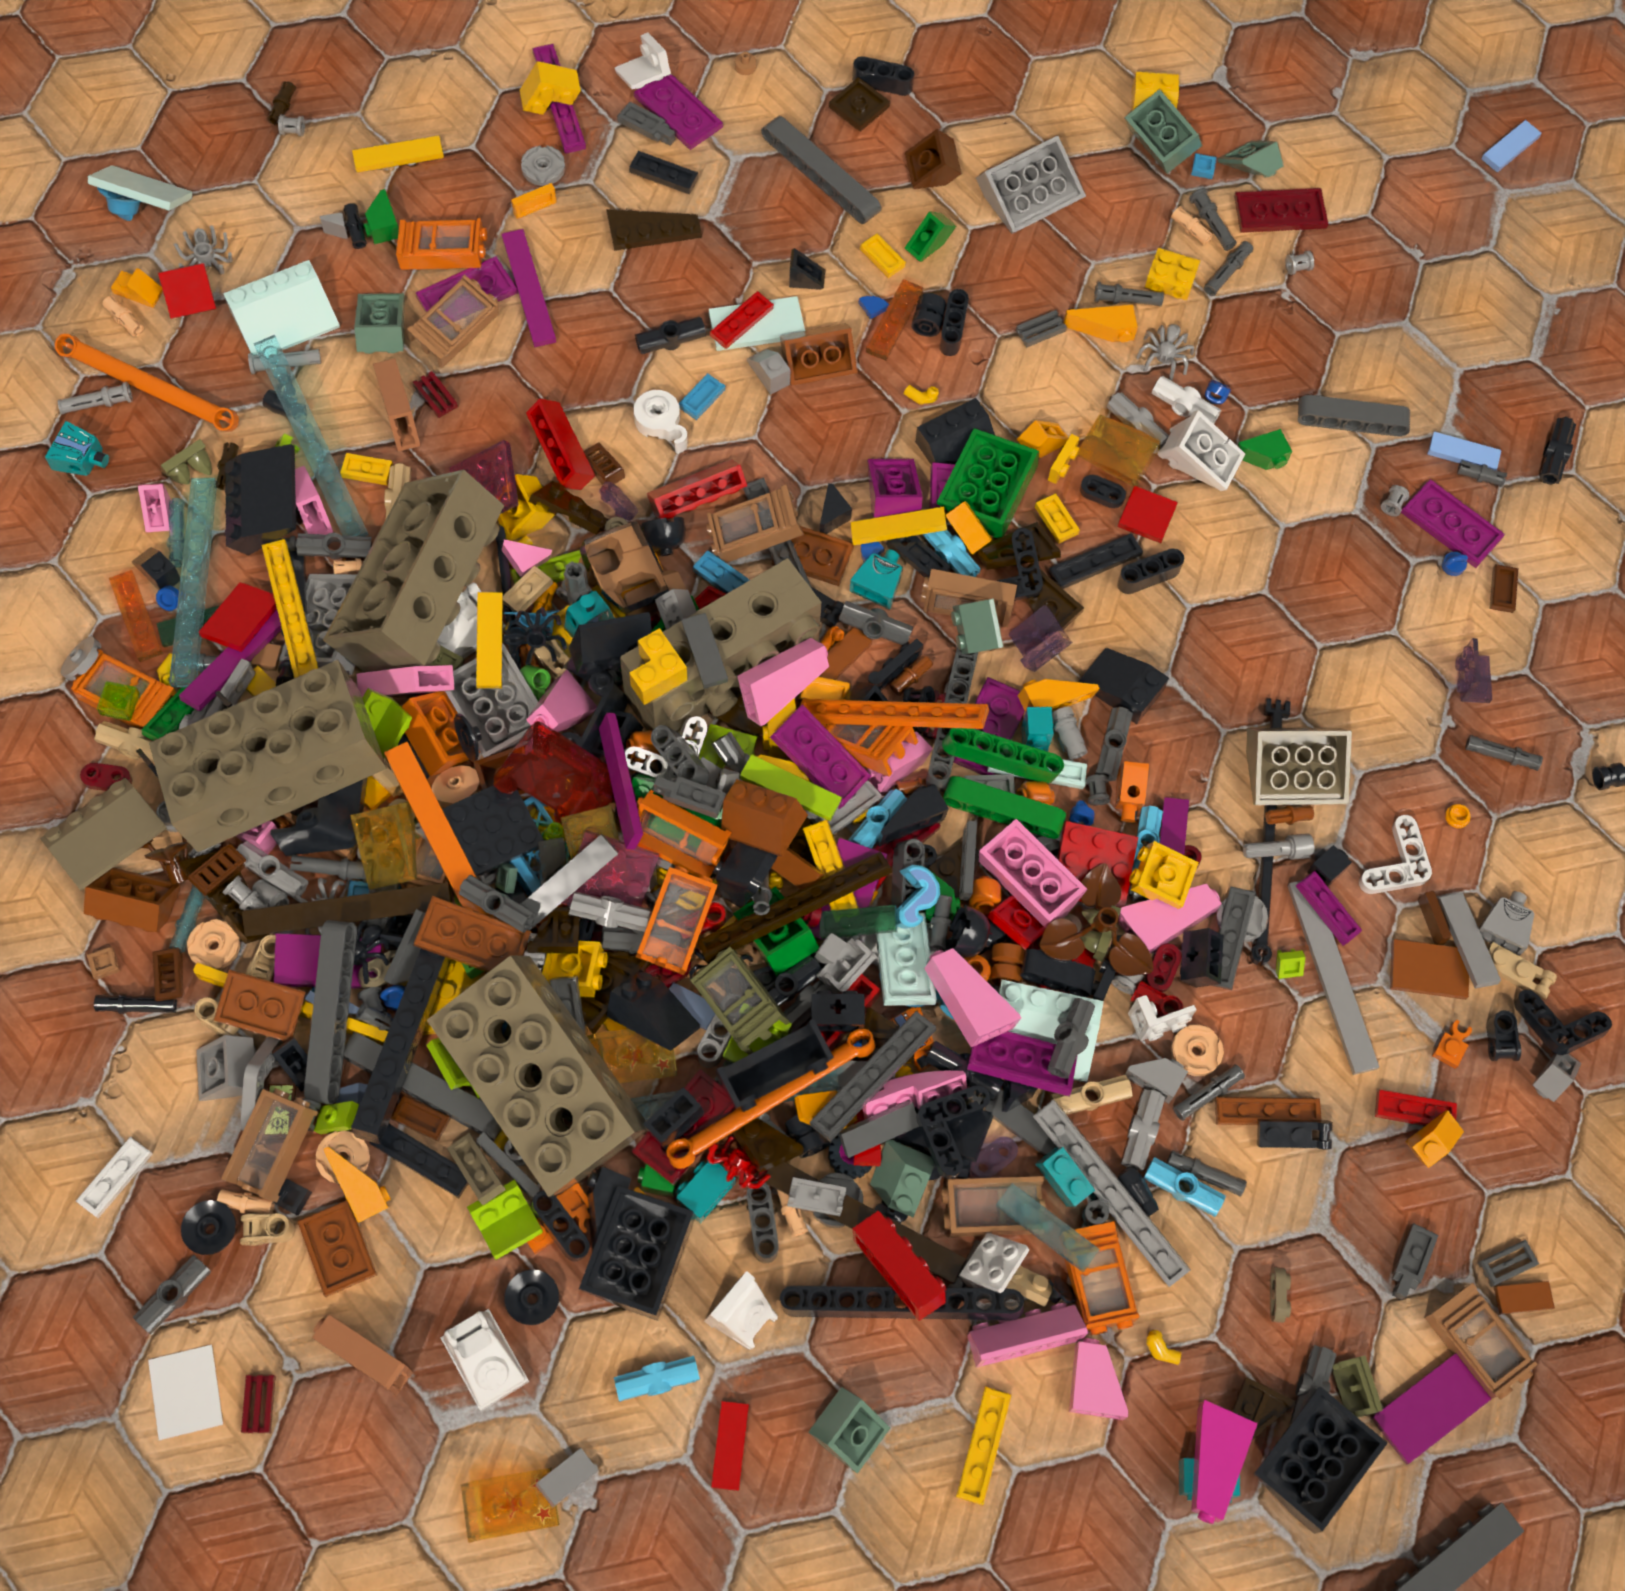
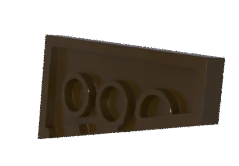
M606 209L614 251L702 238L698 214Z
M218 851L183 860L179 867L189 876ZM218 863V865L226 871V869L220 863ZM210 869V871L218 878L219 876L213 870ZM239 872L205 897L244 944L261 940L270 934L245 937L242 911L244 910L239 908L240 904L230 895L222 893L237 876H240L242 878L241 882L247 886L241 872ZM204 875L200 876L208 884L211 883Z

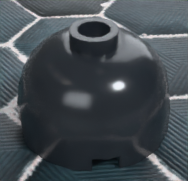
M673 517L674 522H670L666 518H660L641 523L642 526L640 528L645 539L651 544L654 552H659L660 557L672 555L673 550L679 548L684 542L686 528L683 517Z
M964 905V908L960 907L949 928V931L953 932L952 941L946 940V951L953 948L961 957L968 958L980 954L984 947L988 948L993 938V934L990 933L988 918L974 907Z

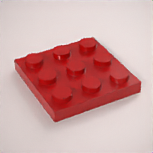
M1065 821L1057 859L1080 882L1092 869L1106 863L1121 889L1120 901L1115 906L1122 908L1126 906L1130 885L1129 878L1133 869L1138 837Z

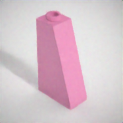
M809 638L738 675L747 717L759 726L765 725L829 667L828 651L824 644Z
M453 665L413 666L357 673V686L362 697L367 688L387 696L454 690Z
M565 670L549 685L526 720L540 738L544 739L582 723L596 710L597 705L571 673Z
M1207 884L1189 889L1184 906L1180 909L1159 899L1153 901L1146 900L1122 907L1118 924L1126 934L1129 933L1139 937L1147 946L1150 954H1152L1161 945L1171 942L1182 935L1183 932L1188 931L1216 913L1221 906L1220 897Z
M953 948L945 952L943 950L936 951L929 957L930 960L924 969L970 1047L1012 1030L1021 1020L1020 1014Z

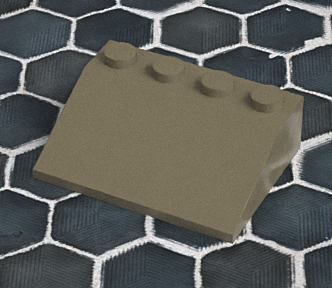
M1247 728L1246 755L1253 805L1349 804L1352 731L1343 728Z
M124 778L112 784L110 789L102 795L92 798L79 811L71 813L64 822L50 828L40 839L77 887L82 890L159 835L167 827L132 784Z

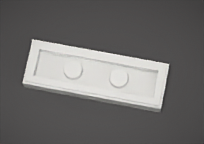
M130 1137L79 1196L76 1202L99 1219L152 1156V1153Z

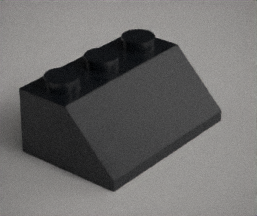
M974 398L918 426L915 443L930 464L956 465L974 428L995 435L989 415L977 398Z
M649 612L578 625L569 646L577 674L586 673L590 675L602 669L616 670L621 668L620 656L636 648L638 640L652 633Z

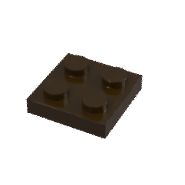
M859 77L829 101V108L860 132L890 107V101Z

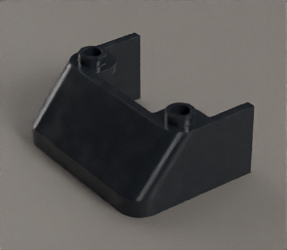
M570 657L563 668L588 681L590 689L602 697L582 737L566 732L558 737L555 744L546 739H541L539 735L532 733L523 742L522 746L569 773L586 771V774L583 775H590L599 761L592 753L600 734L599 727L606 713H610L611 709L624 712L627 706V698L608 671L602 669L595 674H577L572 657Z
M367 778L319 798L317 808L306 809L298 815L295 827L271 830V836L285 856L343 850L355 846L360 839Z
M737 842L725 862L720 860L712 872L716 875L713 879V883L717 884L715 893L739 908L744 907L761 886L778 855Z
M812 1019L806 1026L725 1068H722V1066L717 1068L716 1075L735 1110L741 1108L745 1112L757 1105L755 1100L811 1071L816 1075L829 1068L827 1063L834 1057L815 1020Z

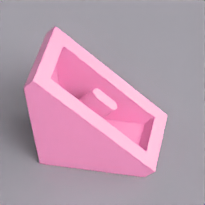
M164 484L138 485L146 532L170 531L171 499Z
M504 540L502 545L503 553L520 578L533 566L539 567L547 562L552 552L550 549Z
M268 821L236 835V837L243 842L248 841L269 855L277 845L270 832L273 829H277L272 821Z

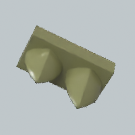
M201 439L197 440L161 464V471L166 478L169 476L172 480L181 484H189L190 472L187 466L188 463L197 471L211 475L212 465L206 452V446Z
M1112 905L1111 908L1116 910L1119 917L1121 908ZM1095 908L1083 910L1082 914L1092 924L1094 917L1099 911H1096ZM1090 931L1080 937L1085 948L1094 953L1093 959L1102 962L1112 938L1111 931L1106 933Z

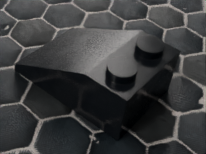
M1105 648L1078 682L1098 684L1100 689L1095 696L1112 708L1123 707L1133 713L1131 721L1138 724L1165 690L1169 677L1148 663Z
M639 971L611 991L606 1017L669 1051L700 1029L698 1021L667 986L649 973Z

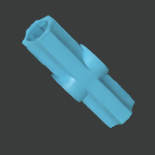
M948 530L923 534L935 548V553L949 564L955 573L973 577L980 573L981 568L966 552V547L958 536H952Z
M897 789L890 790L877 806L871 807L867 811V818L848 841L872 848L878 841L882 829L908 798Z
M1149 805L1141 808L1136 836L1138 837L1132 871L1135 868L1138 869L1141 862L1137 859L1140 849L1144 846L1141 841L1149 843L1153 841L1160 842L1159 833L1163 811L1158 807Z
M1155 1157L1152 1159L1143 1177L1145 1180L1171 1193L1176 1200L1186 1201L1214 1217L1218 1214L1226 1195L1198 1181L1193 1174L1183 1173ZM1179 1182H1186L1190 1186V1192L1186 1193L1180 1190Z
M694 1356L669 1363L663 1361L642 1367V1370L614 1377L619 1402L647 1394L648 1396L662 1394L672 1390L673 1387L700 1380Z

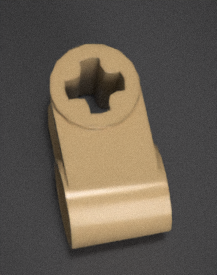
M550 640L545 643L555 650L557 661H552L550 652L544 646L536 648L534 656L540 666L544 667L555 681L567 670L563 666L569 657L563 652L556 640Z
M267 935L261 940L246 974L274 982L275 953L269 954L268 952L270 947L275 945V935Z
M202 998L196 1003L194 1012L203 1025L221 1037L224 1035L234 1036L237 1033L238 1027L214 1021L219 1002L212 998ZM207 1008H215V1011L211 1016H203V1013Z
M245 1214L241 1216V1221L243 1222V1238L240 1239L241 1245L256 1246L266 1243H284L294 1236L295 1225L283 1214ZM285 1222L283 1232L275 1234L277 1224Z

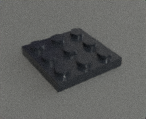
M511 777L442 809L476 877L482 876L545 845V841Z

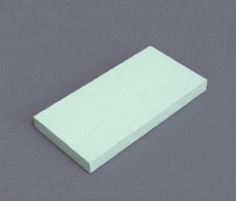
M113 165L88 175V183L90 185L166 210H171L192 199V191Z
M798 297L769 300L774 304L772 311L729 348L725 349L715 341L716 351L780 342V335L805 331ZM741 304L709 309L712 329Z
M879 913L880 916L876 919L874 925L884 1006L935 1005V986L924 969L931 956L925 913H919V915L924 917L919 925L907 929L900 928L895 924L893 913Z

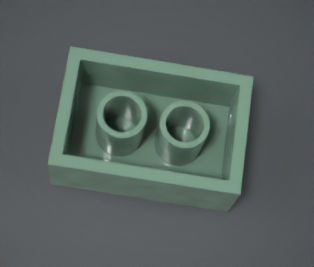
M1160 89L1125 117L1129 130L1167 174L1202 147L1199 134Z

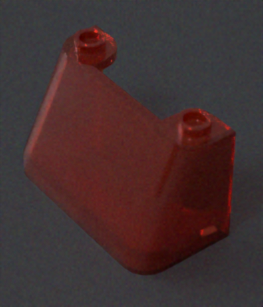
M539 721L534 722L527 729L494 776V787L500 792L512 794L518 787L554 809L556 825L572 835H575L587 822L613 801V789L607 764Z

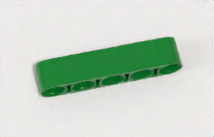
M951 728L942 741V747L949 755L1033 781L1050 784L1064 769L1062 758L1054 753L976 729Z
M958 776L950 777L943 796L946 805L1005 825H1010L1017 819L1029 832L1050 839L1059 838L1067 816L1066 812L1058 807Z

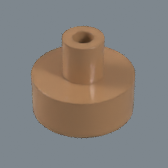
M748 52L737 55L735 58V70L741 75H751L756 70V58Z

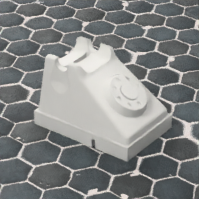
M1199 410L1194 411L1189 418L1170 428L1171 434L1157 454L1162 459H1168L1170 461L1168 465L1173 469L1180 470L1220 491L1227 490L1245 453L1230 439L1227 440L1228 437Z
M475 582L469 584L466 590L461 592L457 600L461 606L459 614L454 621L444 626L437 640L441 646L464 659L477 651L478 592H481ZM502 621V633H504L506 625Z
M746 1271L705 1319V1322L711 1328H716L746 1349L751 1350L755 1347L753 1343L755 1334L768 1319L775 1322L778 1316L768 1303L758 1284L754 1281L755 1278Z
M489 1309L478 1311L475 1315L455 1327L446 1330L444 1336L441 1337L480 1411H483L529 1382Z

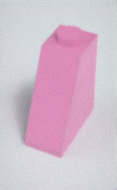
M305 466L295 469L296 508L307 533L322 535L332 533L333 530L319 494Z
M917 731L915 732L918 739L916 745L906 741L902 742L905 750L903 759L896 758L894 752L888 758L887 762L892 772L890 777L868 768L867 772L871 775L868 780L882 796L895 786L896 781H902L924 764L933 748Z
M1084 1338L1083 1342H1078L1075 1345L1069 1412L1124 1420L1128 1417V1409L1107 1346L1099 1345V1340Z

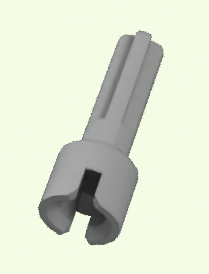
M1310 834L1288 835L1283 841L1249 843L1243 846V855L1246 858L1286 855L1289 859L1293 860L1311 858L1310 855L1314 853V841Z

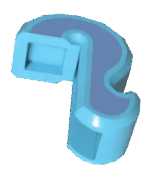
M911 865L900 870V873L916 888L893 912L895 924L903 929L919 925L924 918L919 915V911L934 906L940 896V886L934 874L920 865Z

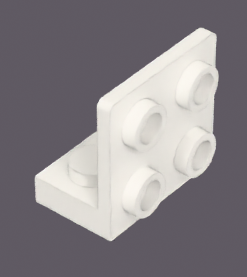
M649 33L640 36L642 41L640 49L643 56L615 67L616 73L631 89L642 88L647 83L661 80L664 76L671 74L666 50Z
M1147 995L1136 999L1128 1015L1140 1041L1145 1039L1154 1041L1161 1038L1164 1032L1172 1030L1175 1033L1187 1027L1186 1024L1192 1020L1191 1017L1197 1009L1195 1005L1157 1018L1158 1013L1155 1004L1152 1001L1149 1002Z
M987 1232L959 1276L968 1288H988L1002 1293L1026 1257L1029 1248L1027 1245Z

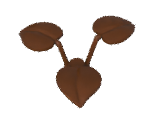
M183 836L181 843H175L166 848L156 850L150 843L154 841L153 839L141 847L151 851L145 855V858L158 861L163 871L166 870L171 884L188 880V876L179 867L181 861L188 859L187 846L189 844ZM181 850H183V858H181L180 854H177Z
M1106 863L1095 867L1081 882L1087 890L1080 898L1084 905L1095 906L1096 911H1099L1094 917L1093 923L1078 933L1077 926L1072 921L1064 918L1056 919L1045 928L1039 943L1040 949L1053 959L1061 961L1073 960L1080 956L1085 948L1080 937L1092 929L1102 933L1111 931L1112 943L1115 945L1109 952V961L1112 968L1124 976L1152 973L1153 961L1151 954L1139 937L1127 933L1121 936L1119 942L1117 941L1116 931L1118 929L1115 925L1119 917L1116 910L1111 908V906H1115L1120 901V885Z

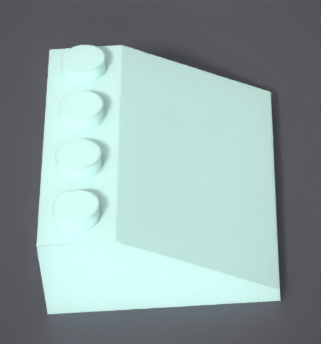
M309 260L223 293L229 310L253 355L267 354L268 351L277 353L340 328L318 276Z
M1002 980L998 993L1021 1016V1020L1009 1031L1012 1033L1057 1044V1041L1054 1039V1032L1061 1023L1066 1021L1074 998H1082L1095 1005L1085 1033L1089 1039L1088 1046L1082 1053L1077 1055L1074 1081L1087 1083L1104 1001Z

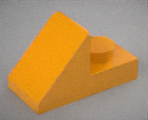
M136 268L133 274L121 270L111 286L113 294L154 308L163 293L162 287L139 268Z

